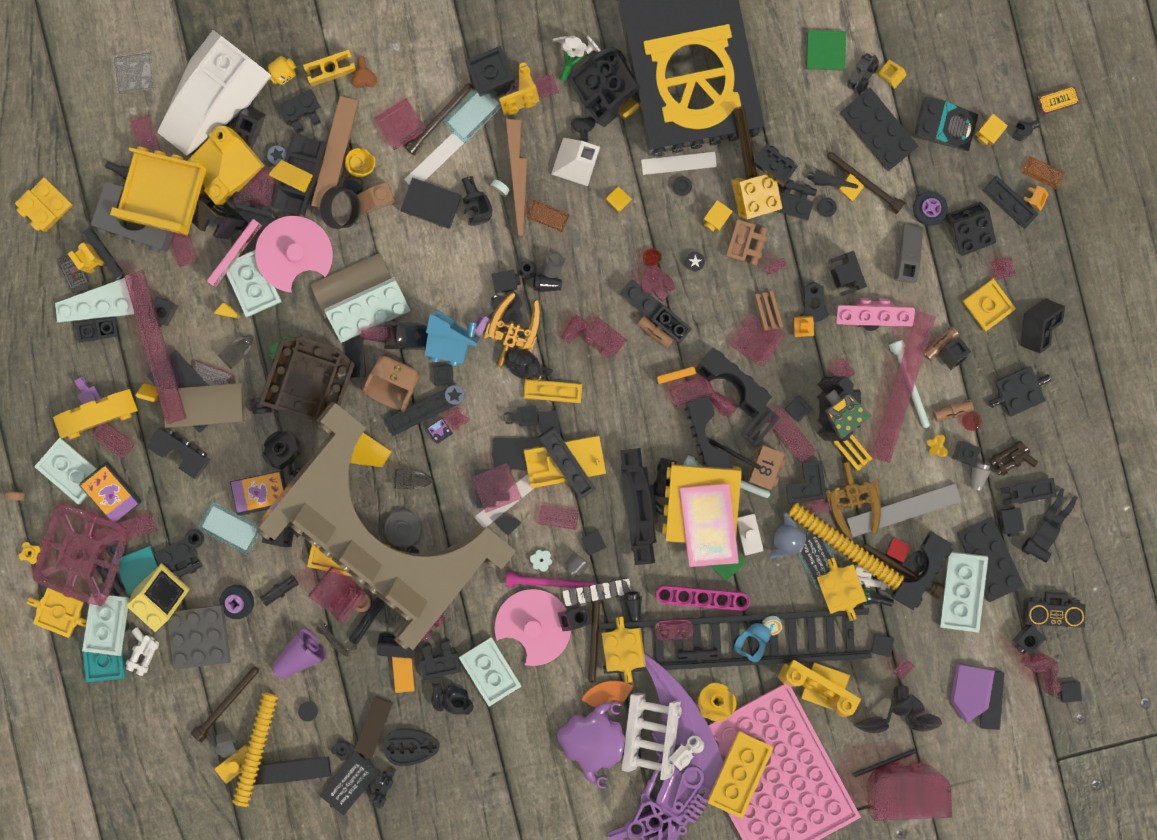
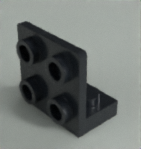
M768 144L764 146L752 163L783 187L798 167L791 158L784 157L776 147L769 146Z
M241 201V204L235 203L234 205L239 210L238 214L246 220L243 227H235L234 229L244 231L254 219L262 225L255 234L260 236L270 223L278 219L274 211L267 207L260 206L259 209H256V206Z
M982 202L946 214L947 222L954 229L958 251L961 256L996 243L990 210Z

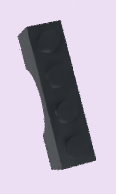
M714 347L695 368V371L708 382L715 379H724L731 382L739 393L740 401L738 407L752 418H755L772 398L765 388L760 387L751 376L742 372L735 363L730 362L721 351L716 350Z
M707 396L687 402V408L684 409L687 420L690 419L692 423L690 431L692 437L697 439L698 445L695 446L698 456L702 455L704 463H701L702 467L732 469L727 451L714 448L708 442L705 435L706 424L715 415L710 397Z
M929 531L920 546L926 560L923 572L915 579L903 580L900 586L893 590L890 597L911 610H914L915 607L918 608L923 600V593L932 586V578L941 571L943 560L952 553L953 549L951 547L953 544L934 532Z

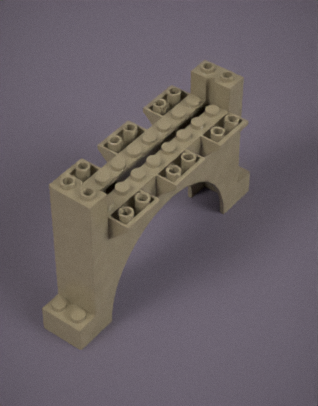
M331 402L316 420L319 423L318 427L330 435L256 525L259 529L257 531L267 540L270 537L275 540L283 529L289 525L316 548L320 545L319 550L329 558L334 556L331 559L361 584L365 583L364 586L404 617L392 634L396 636L394 640L404 649L409 647L414 650L483 562L493 569L497 567L502 570L516 551L489 528H484L480 524L463 540L435 552L409 553L390 548L378 541L369 533L358 518L350 498L348 483L351 456L366 427L338 404Z

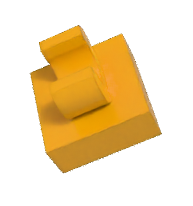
M1037 186L1036 190L1031 187L1028 188V191L1033 193V196L1031 198L1024 197V200L1031 204L1034 209L1041 211L1049 193L1040 186Z
M813 316L794 317L795 337L814 336Z

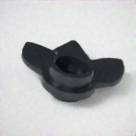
M511 291L515 293V298L506 309L501 320L504 323H509L511 321L509 315L513 313L516 315V319L513 321L514 325H516V323H520L522 320L520 312L522 302L519 295L515 291ZM492 296L491 305L494 312L505 297ZM492 312L491 314H489L488 318H489L490 320H491V318H492L494 312Z

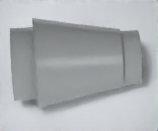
M976 461L975 466H972V489L982 491L991 471L989 464Z

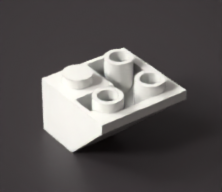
M563 138L551 175L588 186L600 147L580 140Z

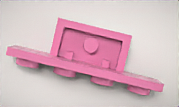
M860 298L859 300H854V305H838L836 322L837 324L913 326L915 309L914 307L895 306L890 299L880 298L879 301Z

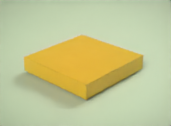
M994 278L961 301L984 332L1016 309Z
M813 662L812 671L846 689L850 677L849 674ZM803 689L801 699L831 709L827 706L830 699L821 698L818 695L819 692L814 689Z

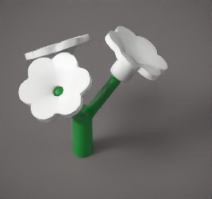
M575 36L553 38L554 42L561 43V49L564 51L565 65L560 75V80L566 82L572 66L586 54L589 55L593 51H601L589 36L586 37L588 39V46Z

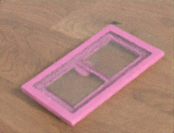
M729 483L680 487L679 492L689 567L739 563Z

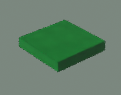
M808 30L806 69L844 71L846 31Z

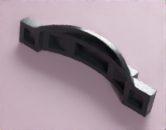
M641 448L620 450L631 550L634 554L635 565L655 563L653 543H657L654 524L658 523L653 485H649L647 466L643 467Z

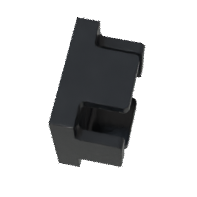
M501 46L465 61L480 97L486 94H490L491 98L509 91L507 85L515 82Z
M198 197L197 210L192 219V223L200 231H205L210 221L213 224H218L213 236L220 239H229L234 228L243 227L246 221L226 202L222 205H216L211 199Z
M854 250L828 260L829 264L840 260L843 261V265L830 271L836 288L847 284L852 286V289L841 292V296L867 287Z

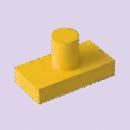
M246 744L238 750V753L231 755L215 768V771L226 784L243 770L242 764H245L244 758L247 756L245 753L248 752Z

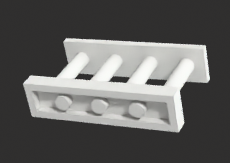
M644 693L631 694L622 771L630 772L639 766L661 771V780L668 779L673 775L675 766L669 758L675 751L678 718H680L682 712L680 707L681 701H673L669 703V706L646 702ZM646 709L668 714L667 725L644 721L643 711ZM641 729L666 733L665 744L642 740L640 737ZM639 748L663 752L662 763L639 759Z

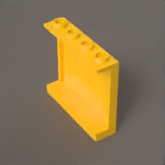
M137 146V149L129 147V151L133 152L134 155L119 207H112L110 215L118 219L188 236L207 168L200 165L201 162L189 158V161H185L183 157L172 154L171 157H168L166 153L155 150L154 153H151L149 149Z
M672 462L671 467H667V479H670V486H666L665 498H669L668 505H664V516H667V524L663 523L662 535H666V541L686 543L679 488L729 483L736 535L741 467L733 466V469L675 465ZM720 495L691 497L694 524L713 523L715 518H722ZM714 527L695 528L697 544L726 546L724 527L720 530Z

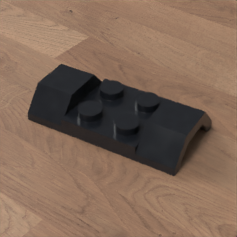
M292 133L284 161L312 174L313 177L305 193L278 180L271 203L272 208L305 216L323 164L321 160L327 144L326 141H317Z

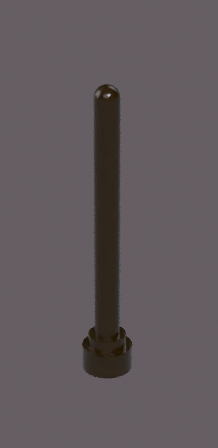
M467 83L415 139L408 140L403 145L409 153L415 156L420 151V144L472 90V84Z
M833 152L827 154L829 160L849 175L852 174L862 185L888 203V207L891 208L890 211L897 215L906 203L900 198L891 197Z
M862 545L863 551H868V554H873L875 558L883 561L908 578L915 579L919 576L870 545ZM933 582L928 592H930L931 596L938 599L942 595L945 586L939 582Z
M604 599L591 601L593 605L588 680L591 683L596 680L600 604Z
M253 667L202 726L199 725L190 732L197 741L202 743L207 738L208 729L259 672L258 667Z

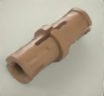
M646 316L637 324V326L651 335L650 338L652 340L656 339L666 349L675 340Z
M951 326L943 335L936 337L935 341L922 351L923 354L931 361L946 345L956 339L959 333Z
M969 399L933 410V415L936 422L951 417L957 418L958 415L974 411V407Z

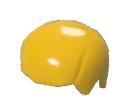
M355 148L349 151L345 157V168L353 176L364 177L370 174L375 167V157L367 149Z

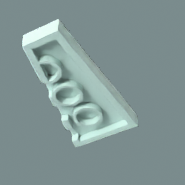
M128 276L55 303L57 322L136 315L132 277Z

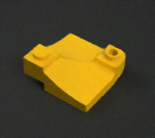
M227 126L216 127L209 134V139L190 157V159L200 161V165L207 168L202 184L205 188L204 191L216 205L224 204L265 166L246 142L233 129Z

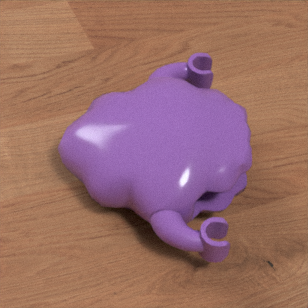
M619 701L601 703L586 717L575 715L571 717L568 723L559 728L557 732V740L562 746L566 758L571 761H577L583 769L585 778L591 783L597 784L599 788L607 786L600 783V780H608V777L606 775L596 777L594 772L602 767L606 769L612 768L617 762L621 761L626 734L623 732L620 723L611 721L605 713L607 710H611L613 714L618 715L620 711H616L613 706H622Z

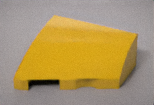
M363 432L354 448L350 463L383 467L393 451Z

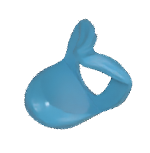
M760 623L751 625L738 636L734 645L735 651L742 656H747L752 662H758L765 652V646L771 637V631L767 626ZM748 636L755 637L760 644L758 651L753 657L741 651L743 642Z

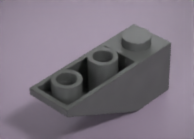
M904 224L894 277L895 281L911 284L917 282L921 262L923 227Z

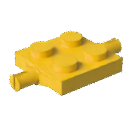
M835 557L831 558L833 565L831 560L828 559L831 571L817 577L830 614L846 611L849 621H853L852 616L856 620L857 617L853 608L860 603L866 602L867 599L855 567L850 565L845 568H838Z
M50 587L47 588L44 597L40 601L31 597L28 598L26 604L37 608L33 624L67 638L71 637L77 624L86 628L87 620L81 618V610L85 601Z
M616 617L617 629L612 632L602 633L607 672H624L625 683L633 682L631 670L646 666L641 628H625L624 617Z

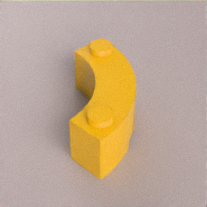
M128 389L99 399L97 404L94 400L72 410H67L54 416L53 419L60 438L68 437L71 440L80 437L81 432L118 418H120V421L127 420L132 417V413L138 410L131 391Z

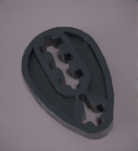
M400 728L392 731L386 738L384 754L389 762L396 766H410L426 761L439 751L440 743L438 739L423 731ZM430 741L433 742V745H436L433 751H430L429 748L421 747L428 745ZM403 742L404 746H409L410 742H413L417 746L414 752H410V748H406L404 752H401V749H395V752H391V749H388L391 743H394V746H400V743Z

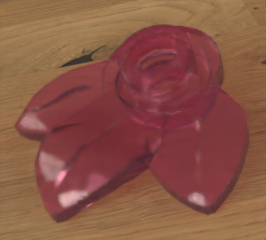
M650 265L646 268L644 278L641 280L643 293L652 291L661 301L666 299L668 290L673 291L675 289L672 279L667 274L662 273L661 269L655 265Z

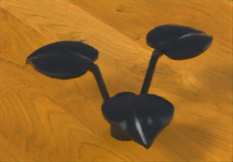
M900 685L893 688L894 699L891 700V706L886 719L872 717L855 724L862 731L881 733L889 729L888 723L890 722L892 712L899 716H911L913 720L909 722L910 728L921 732L931 731L940 727L942 721L935 715H922L925 713V707L922 702L913 694L909 695V688L907 686Z

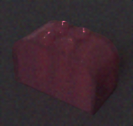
M911 762L910 765L902 766V763H891V766L880 767L874 770L869 776L867 782L868 813L874 821L952 818L950 783L934 767L921 765V762Z

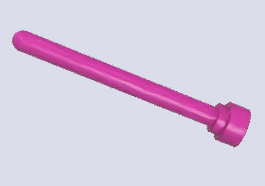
M506 572L505 587L526 584L582 588L597 585V583L522 577L514 574V572Z

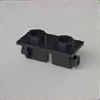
M868 53L862 55L856 66L861 72L853 71L847 81V87L851 90L855 88L859 95L868 87L872 74H875L878 70L879 61L876 55L872 56Z
M665 458L660 459L657 465V478L653 484L655 496L665 498L666 486H670V481L667 479V467H671L672 462L676 465L677 461Z

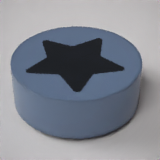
M273 146L269 149L267 157L273 165H277L281 160H285L287 152L281 146Z
M450 386L445 392V398L450 404L457 405L463 401L464 391L459 386Z

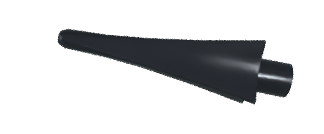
M816 169V173H808V179L813 180L812 182H815V185L858 188L857 184L844 181Z

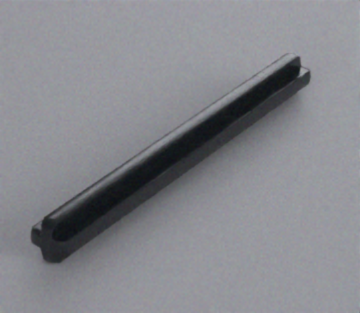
M410 546L407 552L418 553L419 550L414 546ZM378 596L349 638V641L355 645L360 642L385 604Z

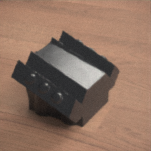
M847 376L824 377L817 384L823 390L817 396L819 399V418L817 421L823 426L817 434L824 441H846L853 434V431L844 438L837 436L825 412L831 406L825 396L835 389L841 398L846 394H850L861 404L860 389H853L854 384Z

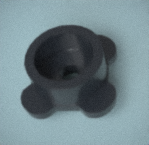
M339 738L337 744L331 748V753L335 754L341 761H345L347 755L353 752L354 746L345 742L344 738Z

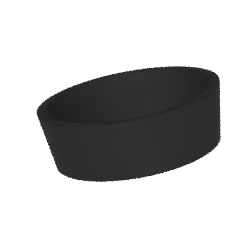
M339 186L328 189L320 203V213L324 223L333 229L348 228L355 224L360 215V201L353 191ZM345 191L351 199L352 212L349 220L344 225H339L332 215V202L337 194Z

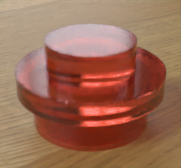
M655 248L647 249L643 254V262L647 266H654L662 259L661 253Z
M968 412L963 416L962 424L965 429L975 431L980 428L982 419L978 413Z

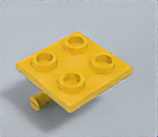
M526 63L519 65V91L499 98L504 115H513L519 109L524 107L530 108L535 106L537 102H540L536 85L532 81L530 69Z

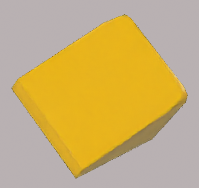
M889 59L877 75L895 89L906 77V72L903 67Z
M629 98L618 113L623 120H626L639 110L640 105L632 98Z
M850 174L845 181L857 184L858 188L839 187L837 191L853 202L864 186Z
M619 186L605 199L618 213L632 200Z
M222 303L214 312V314L240 318V315L227 303Z
M145 383L140 387L136 396L137 398L157 402L159 401L161 391L157 386Z

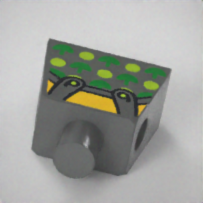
M834 389L825 396L831 404L825 412L839 438H844L872 416L850 394H846L841 398Z

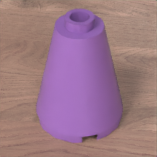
M306 628L301 629L273 663V673L277 677L285 679L322 662L326 658L323 644L319 646L316 642L319 639L313 632Z

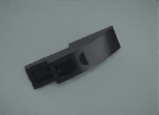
M631 279L621 291L620 295L678 343H681L692 328L634 280Z

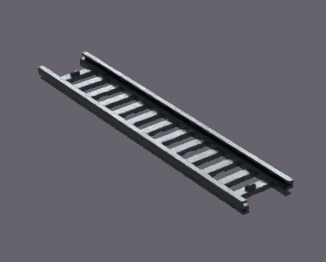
M855 608L854 612L856 615H868L869 608ZM829 610L624 622L625 628H641L643 648V628L655 627L656 662L665 670L791 663L793 660L797 662L872 658L870 650L855 651L853 621H849L846 611H838L830 614ZM769 616H776L780 620L788 619L789 655H779L778 634L771 635L770 637L771 656H762L758 662H752L747 657H741L735 651L734 645L739 636V622H750L751 626ZM845 616L847 651L836 652L834 617ZM826 617L828 652L817 653L815 618ZM807 618L809 651L807 654H798L796 619ZM616 622L601 623V630L617 629ZM720 623H731L733 658L721 657ZM701 624H712L713 649L717 648L718 661L680 663L679 651H683L681 625H693L694 650L696 648L702 650ZM663 626H674L676 661L664 662ZM751 636V655L753 657L759 649V641ZM603 665L604 674H609V673H624V672H621V671H609V672H607V667H606V665ZM646 666L631 670V672L648 671Z

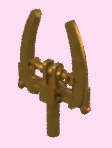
M514 292L509 293L493 313L483 336L484 338L491 337L493 341L501 340L503 344L496 362L497 366L503 367L510 347L513 348L517 345L521 350L527 348L529 352H532L540 322V304L537 299L533 301L529 328H522L520 323L514 325L513 321L504 323L501 320L506 309L515 298ZM505 327L507 330L502 332L498 331V328ZM522 332L525 334V337H518L517 333Z
M850 462L842 463L847 486L842 490L836 488L832 492L830 490L826 491L834 519L842 533L851 539L852 533L844 520L841 510L845 507L854 509L855 506H858V508H861V505L864 503H871V531L876 534L881 517L877 480H874L873 483L863 482L864 485L860 486L855 484ZM868 493L869 497L867 499H859L861 494ZM846 497L850 500L847 503H840V498Z

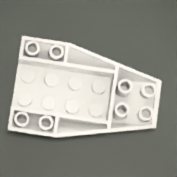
M212 30L190 59L157 133L188 156L209 139V134L216 127L225 126L246 109L270 79L271 74Z

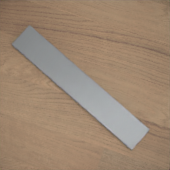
M956 483L881 507L879 528L962 502ZM872 510L846 518L852 537L871 531Z

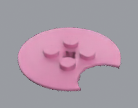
M286 216L273 221L262 231L257 240L255 258L261 275L269 284L279 290L292 293V282L301 272L311 270L319 272L324 277L327 276L332 264L333 251L327 234L317 223L300 216Z
M528 589L515 593L502 604L495 620L496 639L498 641L507 637L521 642L527 654L525 665L538 666L549 663L564 651L569 642L571 631H562L557 614L567 609L557 597L543 590Z

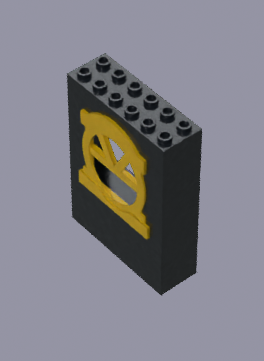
M617 0L631 72L640 86V89L636 91V96L640 105L639 111L648 155L653 154L654 157L665 155L667 151L679 153L687 147L698 149L706 143L713 146L721 144V141L726 139L729 142L739 140L734 108L739 106L745 108L750 138L759 136L758 134L761 133L765 125L739 0ZM693 44L705 46L711 49L723 64L722 68L665 79L666 65L670 57L683 46ZM725 76V86L722 94L719 95L706 79ZM695 82L714 101L713 105L699 110L688 108ZM687 83L680 103H677L670 95L668 87Z

